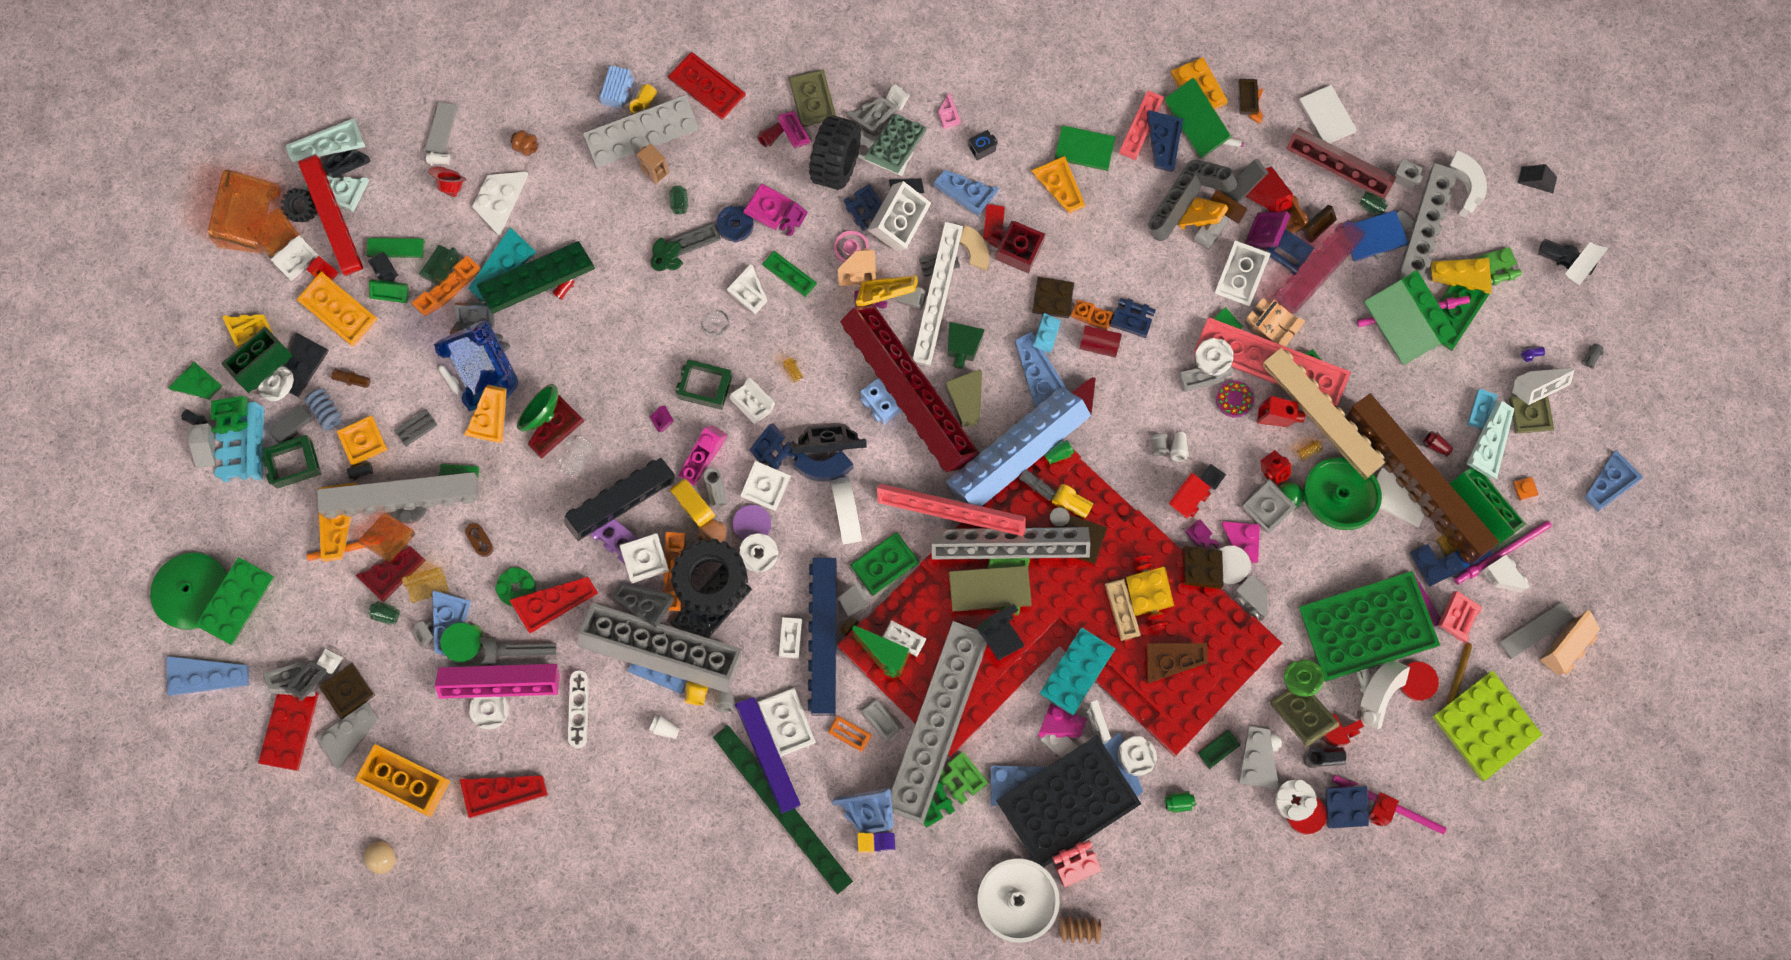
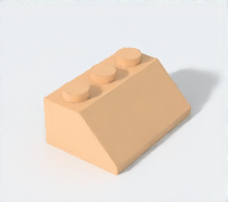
M1587 610L1574 617L1540 659L1558 676L1563 673L1568 674L1573 669L1574 665L1572 663L1576 658L1579 660L1586 653L1584 648L1588 644H1593L1598 638L1596 634L1600 628L1592 613Z

